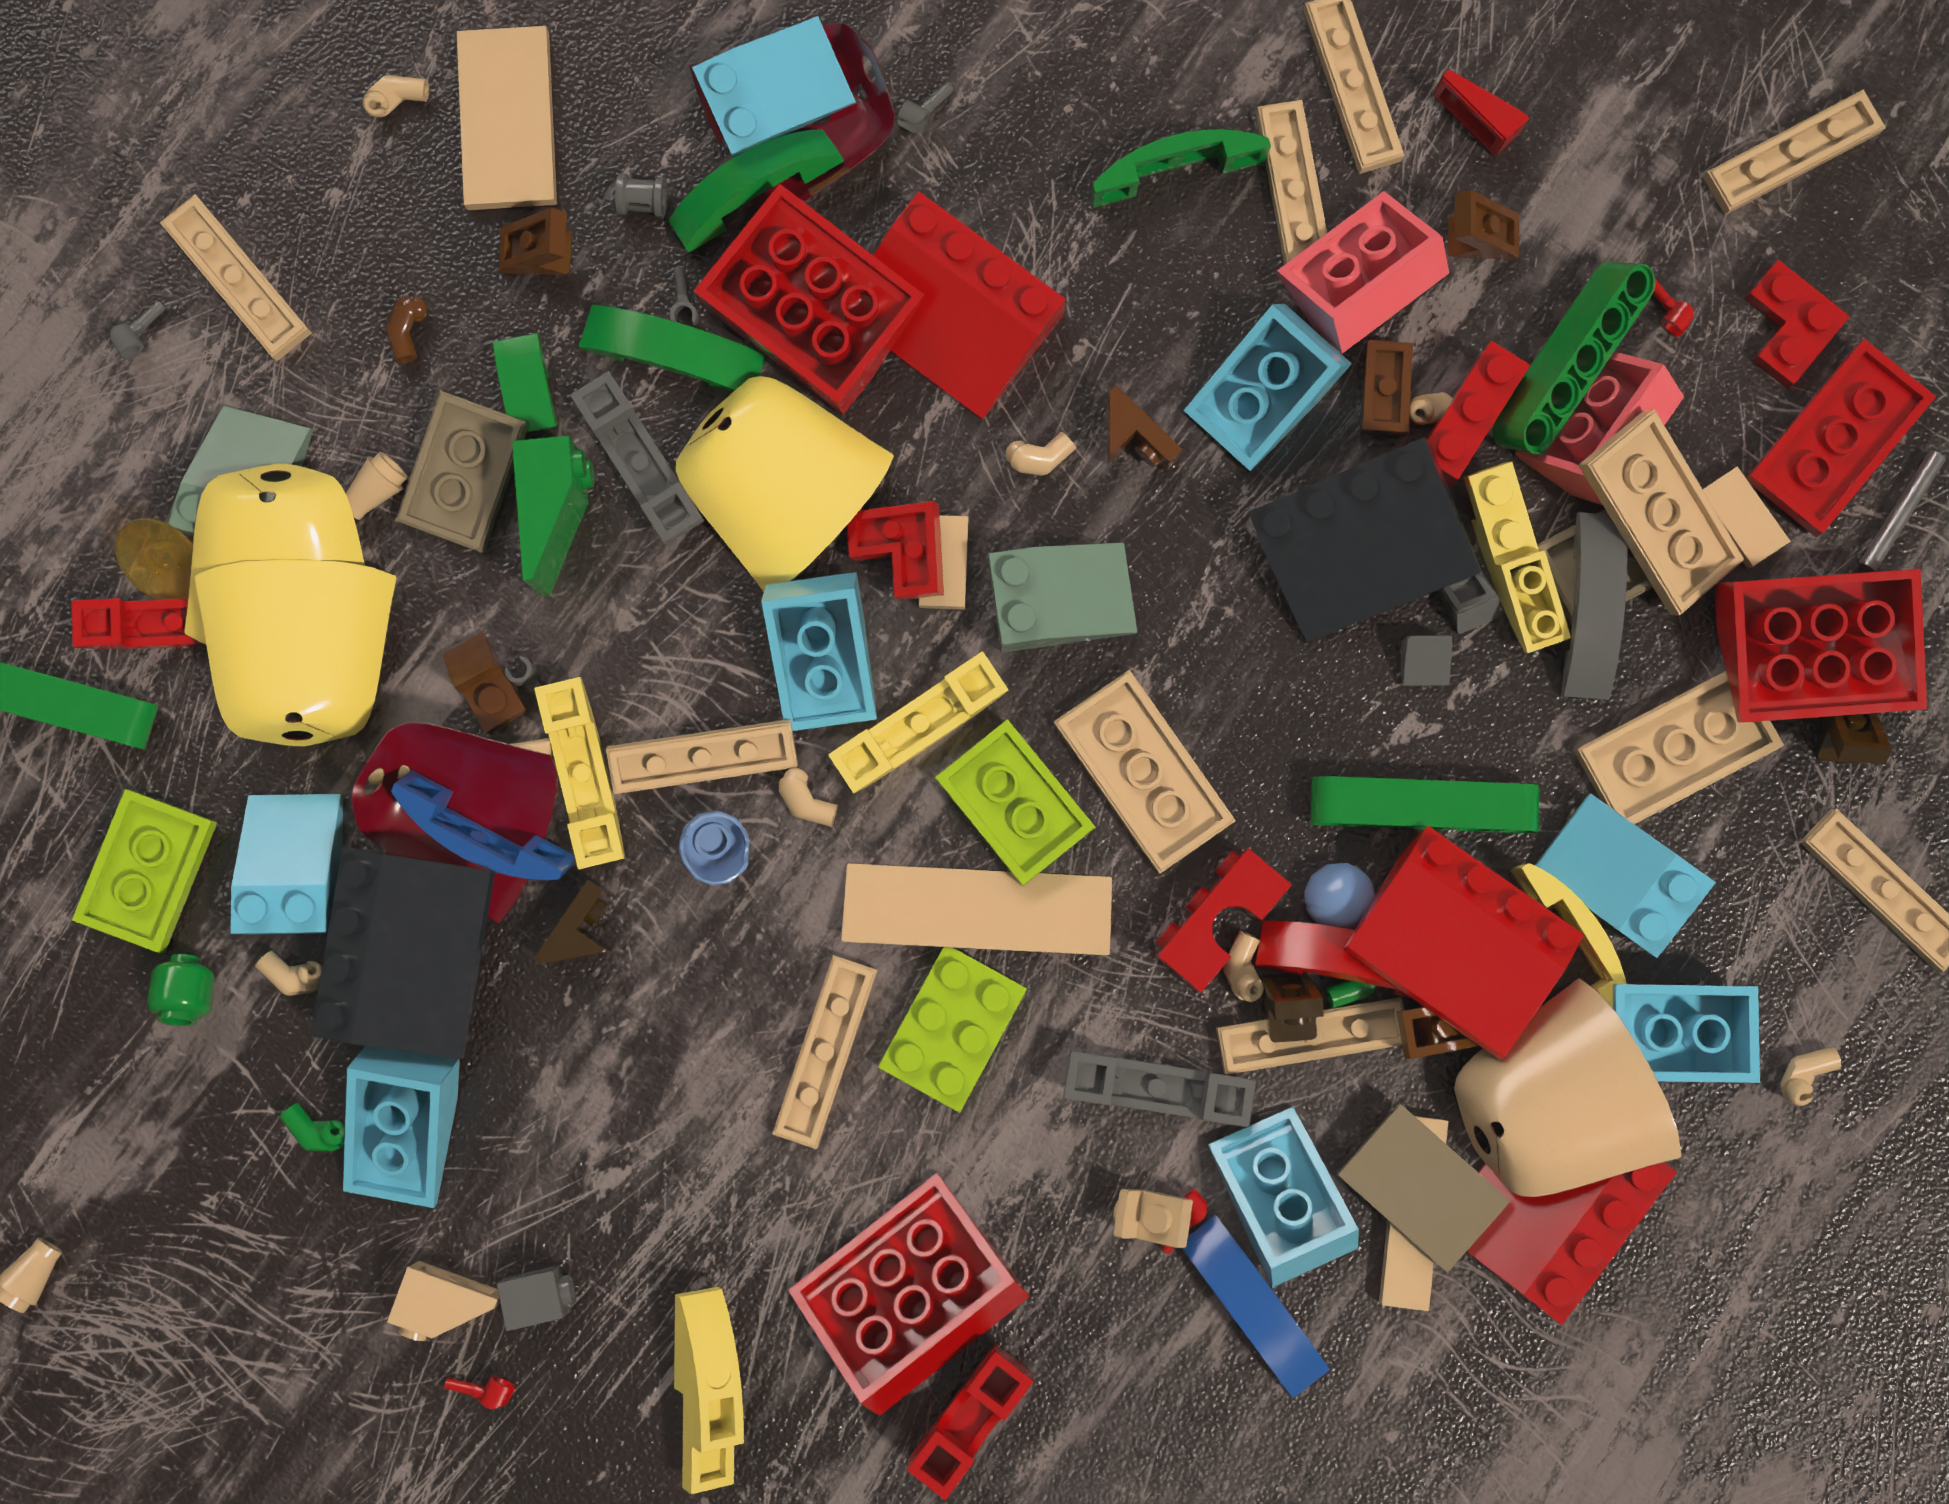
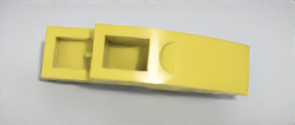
M1505 462L1464 476L1463 478L1476 519L1471 521L1482 555L1504 611L1524 652L1530 653L1570 639L1571 636L1545 550L1538 549L1513 463Z
M713 1287L675 1294L674 1389L683 1394L682 1488L690 1494H695L734 1484V1446L744 1443L742 1388L734 1334L722 1289Z

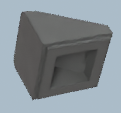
M1483 573L1438 590L1458 634L1489 623L1499 617V596Z
M1407 636L1401 640L1402 686H1448L1453 647L1452 636Z

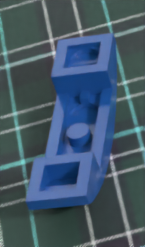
M413 770L394 783L391 790L409 817L429 836L453 853L483 868L512 877L556 880L560 879L576 860L575 855L537 835L522 847L447 808L453 791Z
M1215 1214L1188 1234L1187 1246L1182 1248L1292 1398L1330 1370L1293 1317Z

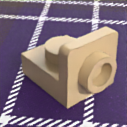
M1121 1189L1119 1200L1116 1202L1113 1213L1115 1221L1114 1236L1119 1238H1137L1175 1248H1186L1193 1200L1145 1189Z

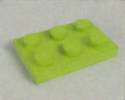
M1008 719L935 777L1022 886L1026 885L1095 828L1094 824Z
M125 789L72 921L152 951L165 953L217 822L138 792Z
M943 947L878 1068L960 1113L1027 988L953 947Z

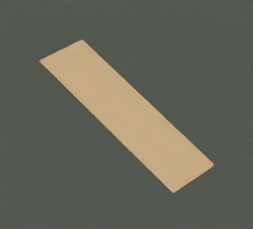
M847 864L841 940L843 942L1109 955L1112 878L1039 873L1026 885L1022 886L1011 872Z

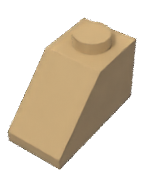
M418 1261L407 1267L387 1323L400 1327L398 1333L404 1337L425 1341L427 1337L434 1338L500 1305L498 1289Z

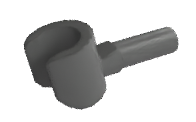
M945 83L930 98L925 100L921 106L906 100L898 113L900 117L898 125L912 133L922 132L934 108L954 91L951 84Z
M678 266L674 268L677 295L676 303L670 310V319L678 323V313L683 309H689L692 311V323L696 326L699 322V314L690 303L685 268Z
M156 301L131 324H120L112 329L110 334L111 341L123 359H131L140 354L144 349V344L138 335L145 331V328L165 310V307L159 301Z
M520 656L521 661L527 666L526 674L521 678H517L506 667L505 675L518 688L527 689L537 699L534 688L542 686L538 682L539 671L528 659Z

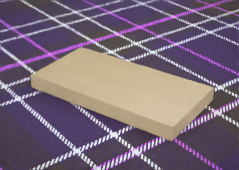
M547 26L457 31L464 206L467 210L557 205L550 40Z
M1655 409L1642 411L1579 464L1580 469L1670 615H1681L1744 560Z
M1130 670L1054 721L1055 727L1158 874L1236 821Z
M1724 671L1573 751L1600 800L1630 822L1636 824L1783 747L1784 744L1771 721L1737 722L1727 673Z

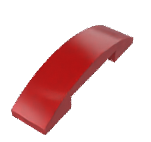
M120 598L72 601V637L74 648L148 649L206 646V644L185 634L188 598L123 601Z
M1262 922L1255 968L1301 976L1303 971L1391 988L1394 989L1393 995L1411 998L1343 950L1355 930L1302 922Z

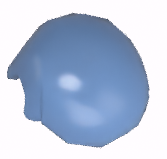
M718 810L698 813L682 830L679 840L680 858L695 880L712 886L731 883L745 871L749 864L750 839L746 829L735 816Z
M1349 863L1326 864L1311 875L1304 892V902L1310 918L1316 924L1355 930L1376 895L1373 883L1359 868Z

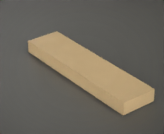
M1315 0L1305 3L1303 11L1358 173L1362 174L1401 162L1404 158V153L1352 1Z
M1861 90L1707 171L1703 179L1724 215L1871 139L1880 134L1886 127L1865 91Z
M1302 100L1259 106L1256 111L1260 135L1268 137L1271 144L1265 164L1284 265L1327 234Z
M196 194L160 222L276 361L280 360L312 334Z
M791 719L612 745L606 748L614 794L798 767Z
M1837 808L1830 809L1799 843L1936 972H1944L1949 967V914Z
M833 955L779 1112L773 1135L814 1149L818 1148L878 970Z
M1402 997L1323 1010L1324 1017H1316L1317 1036L1313 1040L1274 1043L1269 1037L1267 1020L1218 1027L1216 1031L1224 1074L1228 1075L1401 1046L1402 1040L1397 1011L1404 1009Z
M1415 1116L1446 1144L1447 1120ZM1387 1219L1379 1303L1383 1306L1429 1311L1434 1261Z

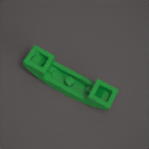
M823 129L795 132L771 139L735 156L713 171L684 198L668 221L686 251L690 253L727 231L721 219L723 216L796 173L806 184L844 162V160Z
M1215 129L1191 131L1154 141L1127 154L1108 168L1093 183L1091 193L1092 207L1095 208L1136 197L1140 177L1197 162L1218 158L1222 174L1265 163L1271 148L1270 140L1268 137L1255 133Z
M600 305L591 306L579 344V349L621 362L625 358L705 381L709 387L729 393L734 392L749 378L759 377L766 358L763 353L691 326L648 314Z

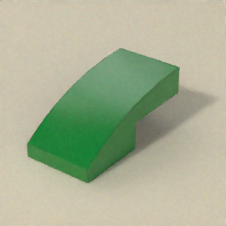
M539 333L494 341V355L506 415L530 423L527 432L556 427L558 422L547 379L549 374Z

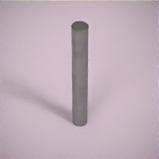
M1929 451L1860 560L1858 566L1865 572H1876L1946 461V458L1941 453Z

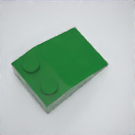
M569 436L512 441L523 581L540 596H549L552 593L589 502L588 488L594 487L595 484L592 461L585 459L583 449H578Z

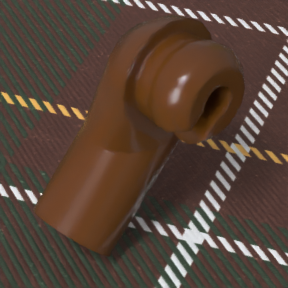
M408 295L397 299L387 320L385 330L396 364H406L416 360L418 357L410 330L414 321L420 322L427 315V305L421 297L414 296L410 298Z

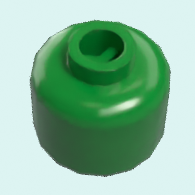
M187 954L172 955L170 962L158 964L151 972L147 1007L153 1014L158 1016L157 1020L162 1024L171 1026L196 1025L197 1019L206 1016L211 1010L215 982L211 969L200 965V958Z

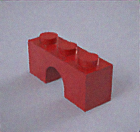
M1490 341L1478 356L1455 392L1456 395L1426 438L1432 445L1449 489L1460 478L1530 367V364L1493 341Z
M1249 848L1243 850L1240 855L1232 850L1215 870L1220 876L1219 880L1209 891L1202 886L1186 904L1185 908L1191 912L1180 926L1172 921L1155 941L1160 950L1154 957L1197 993H1202L1231 958L1216 943L1213 937L1212 926L1217 914L1227 907H1234L1244 911L1256 922L1262 921L1292 885Z
M994 1342L908 1457L907 1471L946 1501L975 1462L976 1453L988 1434L1001 1419L1004 1421L1007 1419L1033 1384V1372Z

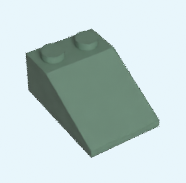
M223 405L180 483L168 527L186 537L194 539L196 515L201 494L207 484L218 475L271 464H292L302 467L313 430L308 427ZM270 472L262 475L261 479L268 482H280L289 479L291 475L286 472ZM275 493L259 494L260 500L267 503L274 501L276 497Z
M1124 543L1044 546L989 553L988 565L1001 653L1137 634Z

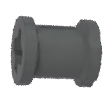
M618 174L615 190L617 214L626 215L628 211L654 213L656 217L664 218L667 207V180L665 177H657L653 181L629 179L627 174Z

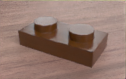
M1367 340L1365 343L1360 434L1403 437L1408 434L1413 343Z

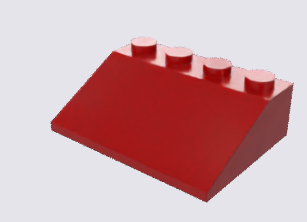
M780 183L693 291L702 307L842 415H844L871 381L925 298V295Z
M918 191L890 227L873 255L925 295L924 300L897 339L890 353L982 421L1064 315L1066 299L920 191Z
M1921 569L1724 582L1714 585L1717 633L1737 722L1927 709Z
M1427 825L1404 847L1343 950L1496 1058L1502 1060L1507 1056L1566 970L1584 934Z
M1484 1162L1477 1172L1508 1198L1510 1202L1466 1252L1547 1317L1563 1325L1677 1171L1667 1163L1661 1162L1559 1193L1538 1197H1524L1510 1192Z
M938 1173L788 1290L860 1404L879 1416L1030 1297L1005 1260Z

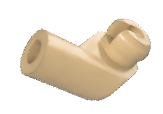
M392 75L383 76L364 95L363 108L370 116L384 117L404 100L427 102L429 97L428 80Z
M1444 392L1417 396L1410 402L1409 418L1412 422L1420 425L1438 423L1453 398Z
M1060 432L1045 447L1025 444L1023 441H1014L1007 447L1005 456L1014 470L1020 473L1043 476L1058 466L1076 447L1067 435Z
M799 768L788 769L779 781V793L790 813L794 817L832 827L838 805L814 799L807 787L808 775L805 771Z
M1239 930L1229 951L1231 958L1223 966V972L1235 996L1241 1000L1253 1002L1258 1000L1264 991V985L1251 962L1260 939Z
M271 950L261 957L256 963L255 968L283 994L292 996L314 993L318 990L322 965L315 961H307L306 964L288 966Z
M1829 1047L1793 1057L1780 1083L1783 1097L1793 1105L1804 1106L1813 1099L1811 1093L1813 1092L1812 1083L1815 1076L1841 1069V1059L1837 1050L1834 1047Z

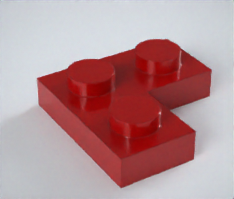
M1779 259L1768 269L1744 298L1779 326L1778 330L1752 361L1787 389L1796 383L1850 317Z
M929 501L857 512L847 524L849 558L858 561L892 556L894 598L909 600L944 595L939 504Z

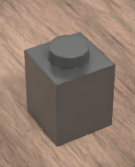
M562 1264L509 1276L497 1283L506 1331L562 1319L571 1312L570 1304L575 1303L573 1280L570 1275L564 1276Z

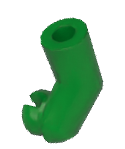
M1343 980L1325 986L1324 991L1328 1004L1333 1009L1370 997L1377 986Z
M299 1102L286 1109L279 1116L300 1146L307 1151L333 1152L345 1144V1125L341 1121H312Z

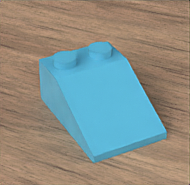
M818 16L735 47L692 67L733 158L754 146L787 135L856 103Z
M1273 304L1183 411L1248 470L1252 471L1322 399L1352 363L1286 304Z
M857 572L765 585L761 602L783 720L791 719L793 731L876 720L875 697Z
M1591 793L1588 794L1534 865L1557 878L1580 898L1591 911L1656 958L1659 957L1716 883Z
M342 794L248 795L231 885V934L328 933L343 848Z
M1613 984V1010L1637 1043L1657 1081L1760 1083L1758 986Z
M365 1046L347 1068L343 1191L430 1208L436 1206L458 1099L460 1059Z
M1294 1107L1208 1144L1250 1244L1272 1287L1358 1249L1359 1229Z

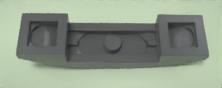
M609 371L570 394L665 545L704 521Z
M1579 512L1576 517L1573 559L1578 560L1570 650L1565 651L1561 696L1609 700L1619 659L1627 587V544L1608 514Z
M1070 1050L1063 1098L1249 1127L1256 1080Z

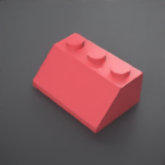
M1383 191L1278 269L1277 273L1313 329L1343 354L1448 275L1449 269L1443 237Z
M1614 351L1551 446L1540 454L1516 451L1515 454L1518 459L1570 495L1602 505L1580 469L1579 464L1644 410L1655 409L1665 425L1684 396L1664 364Z

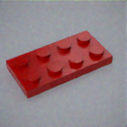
M1863 339L1857 343L1747 475L1746 479L1812 535L1818 537L1826 531L1936 396L1866 339Z

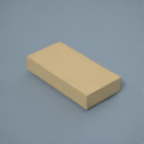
M1738 466L1703 489L1743 556L1744 560L1742 562L1747 569L1755 566L1791 542Z
M940 515L944 595L919 598V608L965 610L968 516Z

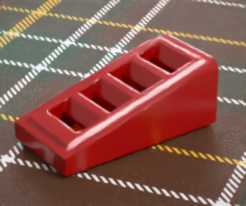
M1450 69L1442 75L1433 92V96L1495 156L1519 135L1530 119L1516 107Z

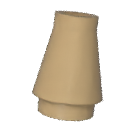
M379 452L374 458L368 457L346 492L353 517L358 520L403 489L402 483L407 478L403 469L382 452Z
M38 1237L28 1250L0 1274V1302L20 1313H25L30 1304L36 1305L62 1251L50 1242Z

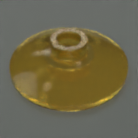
M139 518L126 524L116 537L115 554L118 564L128 580L140 591L157 600L189 598L193 545L188 538L175 527L157 519Z

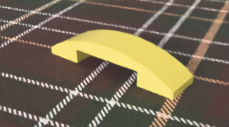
M983 651L946 675L943 681L870 730H864L828 754L854 794L912 759L1009 691Z
M577 677L534 688L545 733L549 734L570 821V824H567L578 869L624 859L622 836L608 769L582 678Z
M1530 863L1517 865L1512 868L1511 872L1525 894L1545 908L1554 905L1565 922L1584 934L1579 947L1600 979L1592 984L1591 987L1613 1009V984L1627 983L1615 949L1596 917L1567 886L1543 869Z

